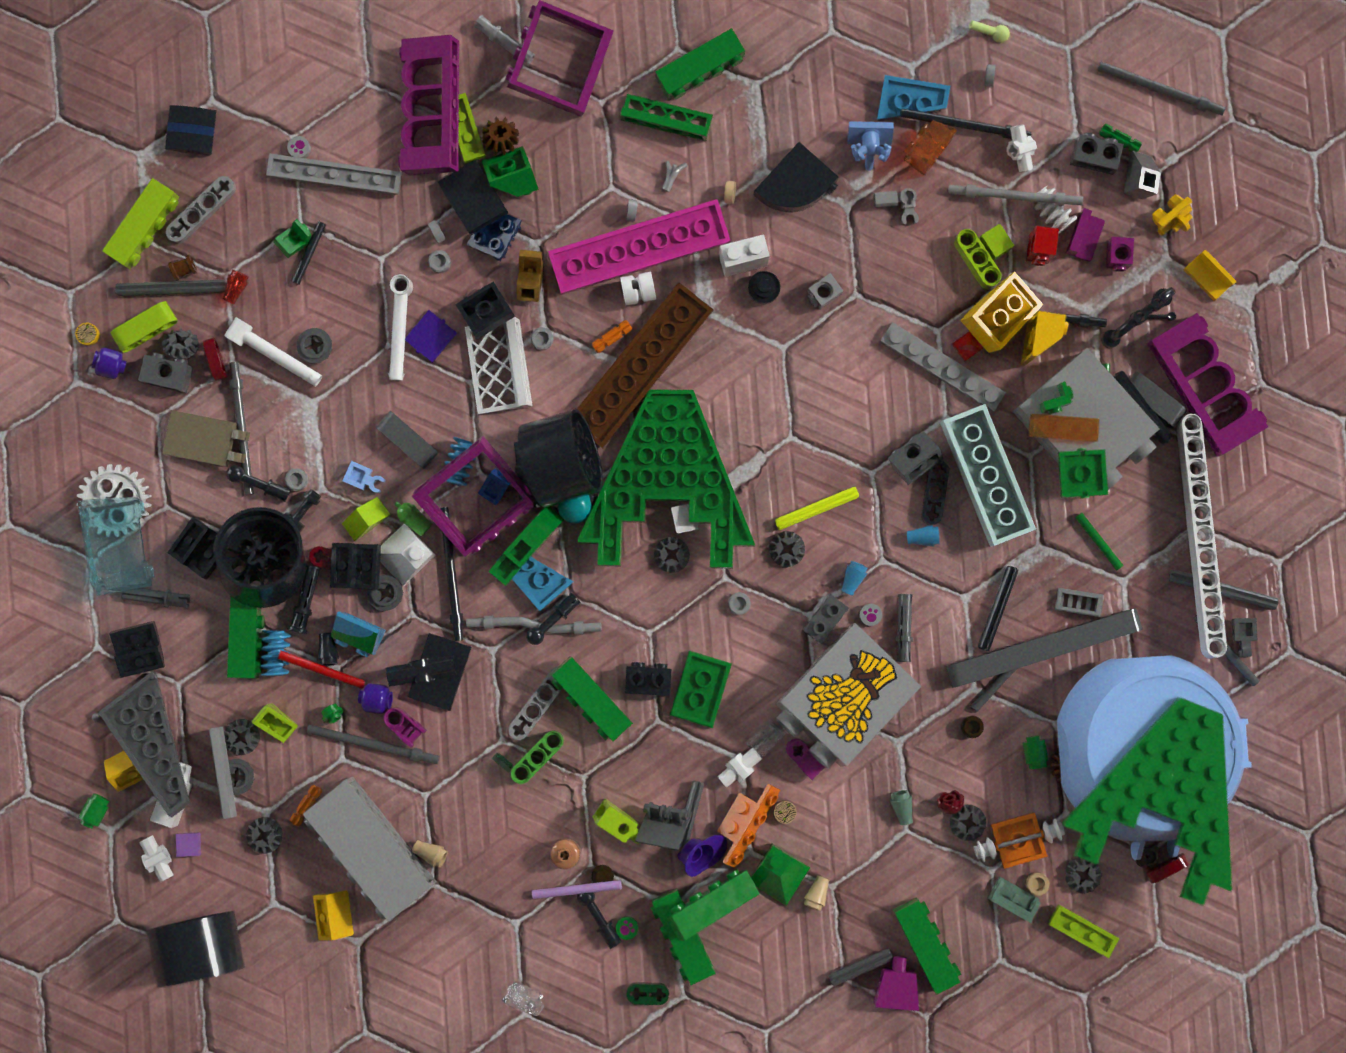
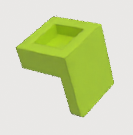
M1001 224L985 232L979 238L993 261L1014 247L1013 242Z

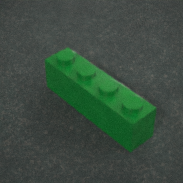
M731 28L655 71V78L668 100L673 97L678 99L689 88L693 87L695 89L704 84L705 79L710 76L714 78L722 74L724 68L740 64L745 57V49Z
M231 596L227 678H259V674H262L263 670L261 668L263 662L259 660L260 651H263L261 647L264 646V642L260 638L261 629L264 628L265 623L264 615H261L262 608L244 605Z
M571 656L550 674L554 678L551 681L552 684L559 691L564 689L569 694L566 699L574 707L578 705L584 711L581 715L589 724L594 722L599 727L597 732L605 741L609 738L614 742L633 724Z
M735 869L726 875L727 879L721 883L719 880L707 886L709 890L703 894L697 892L689 897L690 901L685 905L679 903L670 909L671 913L665 917L678 941L687 940L760 894L747 870L739 871Z
M676 888L653 899V906L650 907L655 919L660 918L663 924L660 930L664 939H669L673 946L669 949L674 960L679 959L682 965L679 971L683 980H689L690 985H694L715 975V969L699 934L696 933L685 941H678L665 917L671 913L670 909L679 903L685 905L678 889Z
M915 898L893 909L935 994L938 995L961 983L958 978L961 972L955 962L951 964L948 955L951 953L946 943L940 942L937 935L941 933L936 923H930L927 917L930 911L924 901L920 903L918 898Z

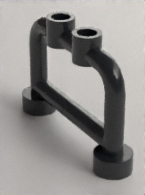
M1170 287L1156 291L1153 298L1144 308L1134 312L1131 318L1116 330H1108L1102 335L1101 342L1103 346L1110 349L1116 347L1120 343L1121 337L1132 328L1144 323L1151 313L1169 305L1172 297L1175 295V289Z

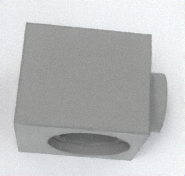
M829 273L808 289L809 295L807 298L814 307L818 306L821 310L841 296L843 289L833 275ZM826 288L830 295L822 298L818 295L817 290Z

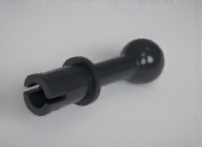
M238 465L230 466L226 472L229 481L233 483L242 481L264 490V496L270 495L283 502H286L291 490L272 482V479L269 482H265L248 475Z
M570 593L558 606L555 605L554 609L556 611L539 627H533L528 630L526 634L527 641L532 645L542 643L544 634L559 619L563 618L566 620L567 615L581 604L579 599L576 600L575 598L577 597Z
M594 892L577 894L578 902L583 906H587L600 927L596 930L597 933H601L609 948L612 949L620 944L622 941L611 925L613 922L607 923L594 902Z

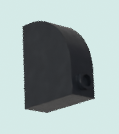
M798 142L754 190V196L764 205L774 210L798 212L812 207L826 194L830 196L838 187L836 183L839 177L802 143Z

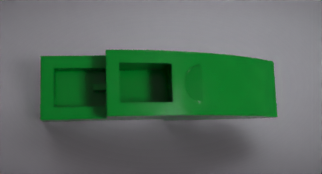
M550 506L545 507L504 551L503 555L489 570V573L503 585L507 586L564 519Z

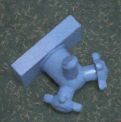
M849 121L847 143L853 144L851 149L855 161L865 159L866 170L870 171L873 169L876 154L880 155L879 160L886 162L890 156L892 149L890 145H892L894 131L893 122Z

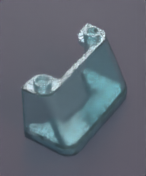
M138 497L78 501L88 574L96 595L152 586L151 579L155 577L152 565L148 566L145 559L140 525L141 514H145L143 500L140 501Z

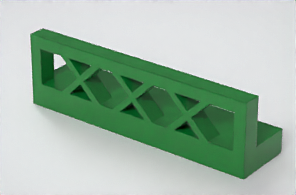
M627 94L620 114L621 121L705 142L707 141L713 117L712 114ZM630 101L640 103L644 110L639 111L629 108ZM658 107L662 109L665 115H655L649 113V111ZM679 112L684 115L686 121L672 119L670 116ZM698 117L707 119L705 127L692 124L691 121Z

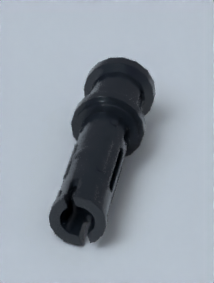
M310 565L306 566L298 603L292 609L294 612L291 625L287 628V630L307 634L308 618L312 616L310 606L321 569Z

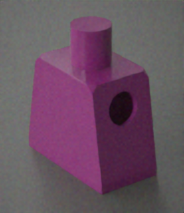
M893 956L892 968H882L873 1004L875 1007L919 1011L916 973L913 970H906L907 957Z

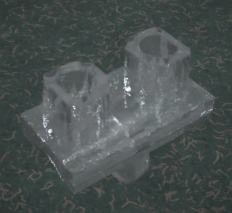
M516 981L508 987V995L502 999L505 1004L538 1016L544 1008V1004L540 1001L543 997L540 992Z

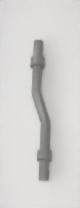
M967 184V186L949 185L948 194L966 195V198H975V196L1055 203V206H1064V204L1083 206L1084 198L1082 196H1069L1066 193L1056 192V194L981 188L972 184Z
M492 615L484 616V618L466 619L467 628L484 627V629H494V626L520 625L531 629L542 624L541 622L524 617L494 618ZM577 621L574 624L553 625L546 633H574L575 635H582L584 632H602V623Z

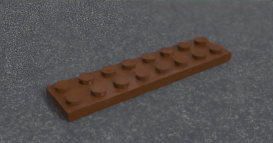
M680 282L577 408L586 419L595 443L602 449L714 311L713 308Z

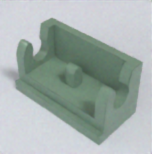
M1000 876L987 897L992 902L1029 923L1032 922L1040 906L1039 898Z

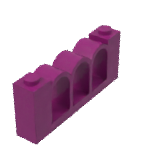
M451 34L401 39L399 56L401 61L405 63L402 67L401 77L405 86L410 89L405 92L401 101L402 112L409 120L405 122L401 130V141L405 148L400 149V156L398 158L400 171L408 175L458 172L459 40ZM442 64V84L415 85V74L421 67ZM442 95L441 115L415 116L414 107L421 97ZM442 125L441 145L415 147L414 136L420 128Z
M1196 313L1146 344L1189 413L1200 417L1203 435L1218 457L1268 428L1267 418L1257 408L1252 410V401L1245 391L1233 388L1235 385L1234 371L1228 364L1217 361L1219 355L1218 346L1211 337L1204 335L1209 332L1207 329L1208 324L1202 316ZM1193 342L1204 345L1208 351L1207 363L1185 377L1171 354ZM1208 369L1220 371L1225 379L1223 390L1201 403L1188 381ZM1225 395L1236 397L1241 404L1239 417L1218 430L1205 407Z

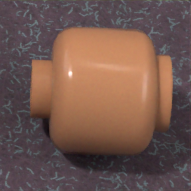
M565 838L554 844L550 855L555 866L560 869H570L579 861L581 852L575 841Z

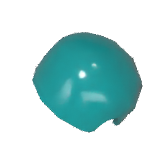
M587 495L560 503L558 509L560 516L566 522L578 524L587 520L592 510L590 497Z

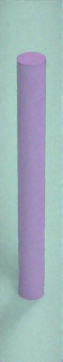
M621 880L537 889L532 890L533 899L619 890L622 889Z

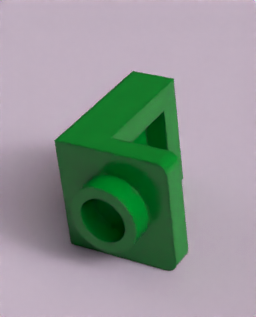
M296 219L289 229L274 238L273 243L287 258H290L308 245L311 233L305 224Z
M1066 381L1057 385L1060 397L1039 404L1042 413L1056 414L1063 411L1062 407L1072 403L1071 399L1074 398L1073 391L1070 385L1067 386Z

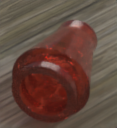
M232 269L231 274H228L223 300L235 304L249 284V276Z

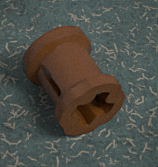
M190 254L186 255L185 259L175 263L172 261L168 263L172 276L176 281L187 274L197 273V268Z

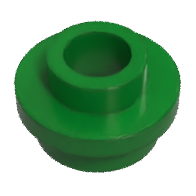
M337 704L326 707L321 712L323 722H329L330 724L337 722L341 719L343 709L338 707Z

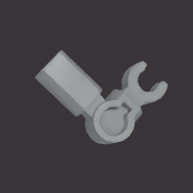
M906 188L900 193H897V191H887L873 194L875 208L897 206L898 203H901V209L904 211L901 216L902 225L906 224V217L908 215L913 217L914 224L918 223V214L914 211L917 195L913 189Z

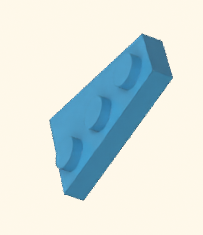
M885 75L877 120L899 117L902 108L921 112L946 109L951 86Z
M533 557L527 561L512 579L539 611L574 583V581L564 577Z

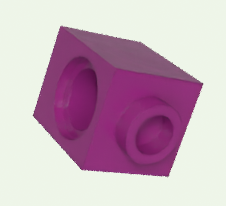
M1111 237L1107 241L1106 267L1112 268L1113 271L1123 272L1133 265L1134 238ZM1116 250H1120L1124 253V260H1120L1116 257Z

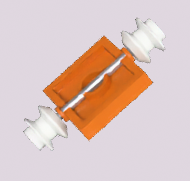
M1032 812L990 824L995 842L993 843L992 840L986 838V843L981 844L977 840L974 851L977 859H982L983 863L985 862V857L988 856L994 860L998 851L1002 867L1005 869L1048 857L1043 838L1049 843H1052L1055 837L1062 841L1065 831L1062 823L1057 822L1056 819L1053 820L1051 825L1044 821L1042 829H1040L1036 814Z

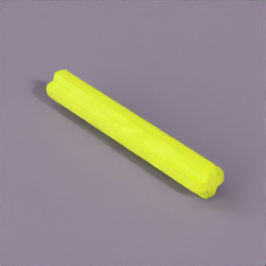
M856 487L849 488L775 519L776 527L778 530H782L855 500L859 497Z

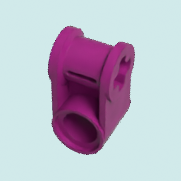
M393 707L384 714V723L411 748L414 746L413 742L421 733L427 731L417 720L400 707ZM393 711L399 713L401 717L400 722L397 724L392 723L389 719V715ZM413 729H415V731L409 737L408 735L411 733Z
M797 738L789 740L786 744V753L813 780L825 767L809 752L810 748L802 740ZM793 746H800L801 753H794Z

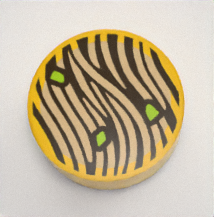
M82 323L77 327L75 335L81 344L91 346L99 340L100 332L95 325Z

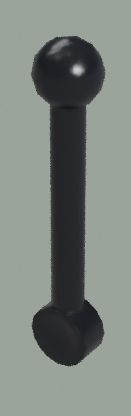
M1174 312L1150 314L1147 319L1174 321L1176 314Z

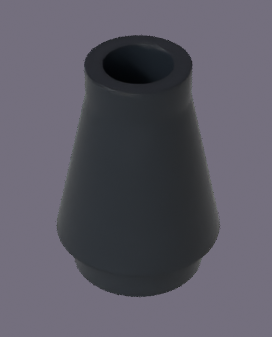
M331 633L319 634L317 661L323 666L337 665L339 655Z

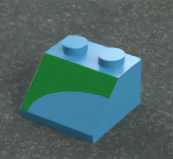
M338 611L331 637L336 639V644L346 648L348 645L356 647L355 652L368 657L369 654H376L386 630L349 613Z

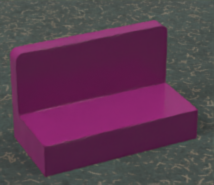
M1083 208L1077 218L1065 254L1090 262L1097 247L1105 220L1092 216V210Z

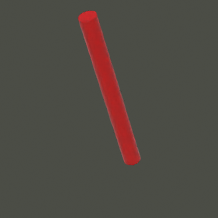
M281 650L278 654L277 659L360 689H363L365 685V680Z

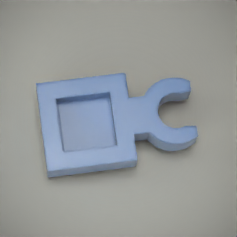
M351 461L342 481L361 490H365L366 485H368L373 492L380 493L381 490L376 489L374 484L378 480L384 483L386 480L381 476L372 477V469Z

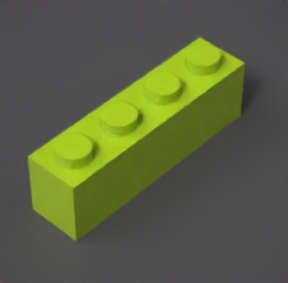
M152 178L102 251L129 270L132 266H136L141 259L140 254L152 244L156 231L162 229L165 225V218L169 212H173L178 206V199L180 197Z

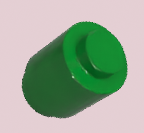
M1040 735L1026 737L1027 741L1022 742L1025 761L1029 765V769L1047 767L1048 755L1045 739H1040Z
M93 793L91 797H88L78 816L81 819L80 823L91 829L94 826L99 827L109 808L107 805L110 801L103 796Z

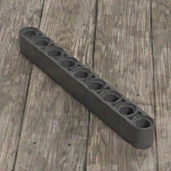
M1133 608L945 667L951 686L955 688L1143 630L1137 609Z

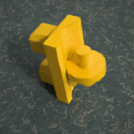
M1175 194L1167 202V206L1172 209L1168 214L1161 208H1158L1152 214V220L1158 226V233L1161 236H1164L1170 229L1174 232H1177L1179 229L1187 232L1191 228L1189 221L1193 217L1189 213L1192 211L1190 206L1192 200L1188 196L1183 199Z

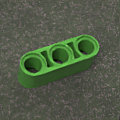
M553 730L545 734L512 768L511 778L518 784H524L529 781L563 746L564 737L562 733ZM550 735L558 736L560 742L557 747H551L548 744L547 740ZM534 751L542 752L544 759L541 763H535L532 760V753ZM518 767H524L527 770L528 776L526 779H519L516 776Z

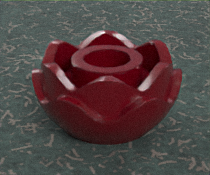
M956 790L950 793L943 792L937 798V807L945 814L958 813L964 806V796Z

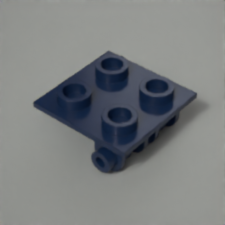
M506 214L472 234L467 245L487 253L501 262L502 258L505 259L508 247L512 246L510 242L515 240L513 237L521 229L522 220Z

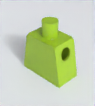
M604 799L592 816L596 825L623 843L630 839L638 845L639 843L635 842L639 832L636 820L607 799ZM625 823L623 828H619L621 824Z

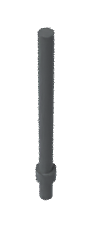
M1102 61L1097 69L1196 106V109L1204 112L1208 110L1222 116L1226 109L1224 106L1210 102L1209 98L1203 96L1200 98Z
M230 362L231 380H229L230 390H233L237 430L246 431L242 397L243 379H240L239 363ZM238 439L240 453L246 454L245 463H241L244 473L252 476L248 441ZM244 483L245 495H253V486Z
M308 725L307 728L308 734L411 758V761L419 763L420 761H425L438 765L440 758L438 755L423 752V749L415 747L409 749L313 725Z

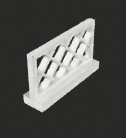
M516 317L500 325L504 326L505 335L500 341L491 335L494 331L492 330L485 335L478 345L473 341L472 331L469 326L465 327L478 415L521 407H533L520 320ZM489 337L498 343L491 354L482 348ZM501 346L508 350V357L504 362L495 357ZM480 350L489 356L483 366L476 363L475 358ZM492 359L501 364L495 375L486 370ZM504 368L508 369L512 376L507 385L498 379ZM483 372L492 377L486 388L479 384V377ZM495 381L505 387L498 397L489 392ZM507 390L514 393L515 403L507 405L501 400ZM486 394H489L495 399V402L490 408L483 409L482 399Z

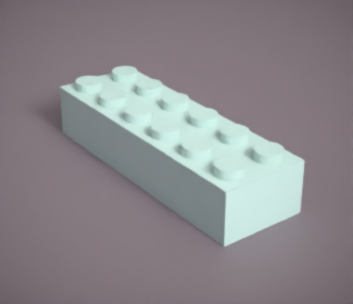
M986 404L943 420L940 423L990 547L1036 530Z

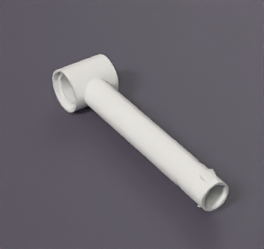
M398 274L390 281V288L394 292L391 363L388 376L389 380L403 381L405 375L403 374L407 300L413 291V284L405 275ZM405 280L407 282L406 289L397 291V283Z
M235 317L225 333V337L239 346H242L243 343L247 344L316 387L322 379L321 374L251 332L253 327Z

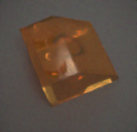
M934 120L929 126L924 124L917 134L920 136L915 143L911 141L904 150L906 153L904 161L925 176L951 143L957 130Z

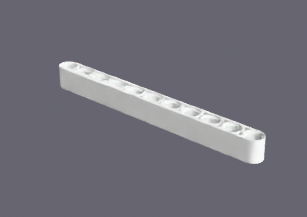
M1187 414L1177 423L1176 430L1201 652L1204 657L1214 659L1226 653L1227 642L1202 421L1196 414ZM1185 421H1190L1193 424V430H1188L1185 427ZM1188 442L1195 445V453L1188 450ZM1191 464L1198 468L1197 475L1190 471ZM1193 486L1200 489V497L1193 494ZM1196 508L1203 512L1202 519L1195 516ZM1198 530L1204 532L1206 536L1205 541L1198 539ZM1201 553L1207 555V564H1204L1200 561L1199 557ZM1203 575L1210 578L1209 586L1203 584ZM1206 597L1210 598L1213 602L1211 609L1205 606L1204 601ZM1208 620H1212L1215 623L1214 631L1208 629ZM1211 642L1218 646L1216 654L1210 651Z

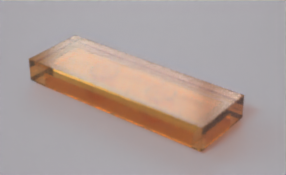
M1030 414L1029 437L1098 442L1100 419Z

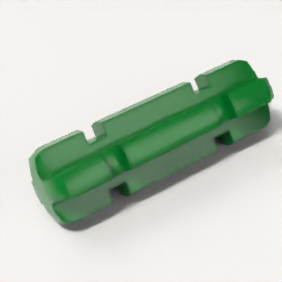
M1104 124L1099 132V135L1104 138L1108 137L1118 140V143L1124 144L1123 148L1127 147L1129 151L1138 152L1142 146V142L1139 140H1132L1131 136L1118 129L1113 130V127L1108 124Z

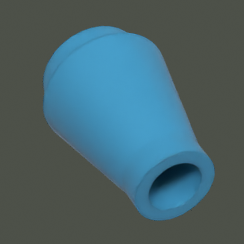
M930 525L907 531L908 544L931 547L940 544L939 527Z
M851 561L850 565L846 567L841 591L853 596L866 577L868 567Z

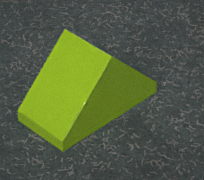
M376 497L356 508L342 525L356 542L391 514L380 499Z
M273 703L266 704L251 721L254 725L283 743L298 727L292 719Z

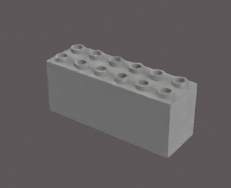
M354 777L345 779L303 813L305 824L311 830H316L320 835L318 837L320 843L325 848L329 847L334 853L332 855L333 859L339 866L343 865L347 869L348 878L354 884H359L363 889L361 894L368 902L372 901L377 907L375 911L382 920L385 918L388 922L437 882Z

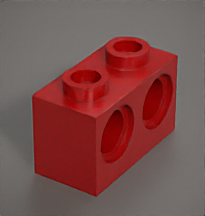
M1036 226L1029 234L1026 261L1032 262V265L1045 266V263L1048 264L1056 256L1059 229Z

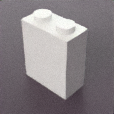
M764 235L720 245L719 258L724 277L768 266L770 255Z

